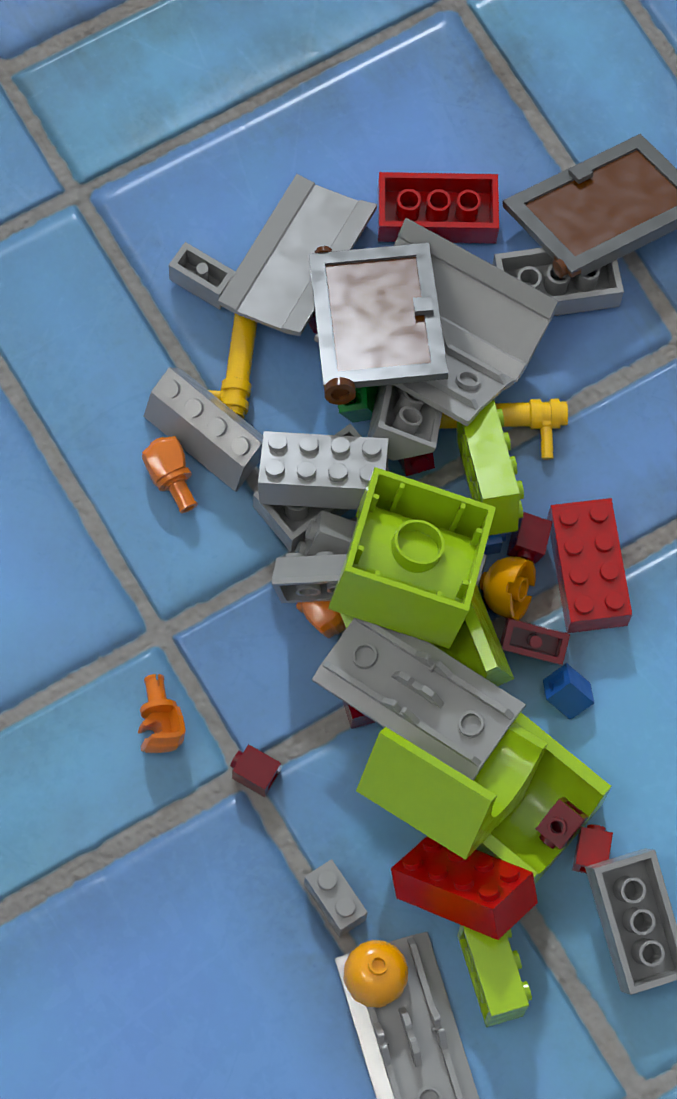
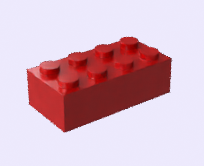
M379 172L378 242H396L404 220L408 218L452 243L496 244L499 232L498 174Z
M612 498L551 505L547 520L553 522L550 538L566 632L574 633L628 626L632 617V609Z
M428 836L391 867L397 899L496 940H499L538 903L533 872L478 850H475L465 860Z

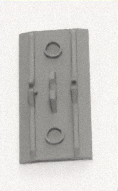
M296 174L219 297L218 304L235 314L278 331L301 336L315 312L309 254L315 253V250L320 246H328L332 251L352 250L376 211L377 204L352 199L315 185L314 182Z
M405 218L394 246L429 243L441 325L445 329L450 344L515 379L517 383L549 326L560 301L414 221Z
M441 325L448 367V379L392 385L468 426L503 390L514 385L515 379L451 345L445 329ZM317 334L315 335V338H314V341H316V342H318V335H317Z
M357 618L352 620L312 678L313 682L382 727L389 728L473 781L509 727L526 707V704L429 642Z
M428 932L388 942L395 945L404 955L408 966V982L402 995L384 1007H367L355 1001L343 981L344 965L349 954L335 958L376 1099H479Z

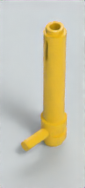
M234 314L226 377L222 380L220 391H208L244 419L249 410L247 398L251 395L252 385L249 381L258 322Z
M559 398L549 399V402H542L541 399H530L529 402L495 403L497 409H502L504 427L540 429L541 459H554L552 429H560V426L568 425L567 401H560ZM442 413L439 429L457 428V421Z

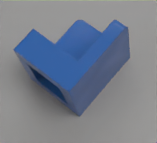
M565 663L543 679L546 700L568 719H573L594 704L590 682L568 663Z

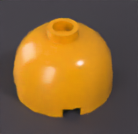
M511 556L494 562L488 571L482 574L480 579V589L483 590V597L487 607L504 618L521 619L532 600V596L526 595L529 585L535 586L536 569L534 563L521 557Z
M370 940L361 943L349 954L344 965L343 981L355 1001L367 1007L380 1008L387 1006L388 1003L393 1002L395 999L397 1000L402 995L408 982V966L404 955L395 945L382 940Z

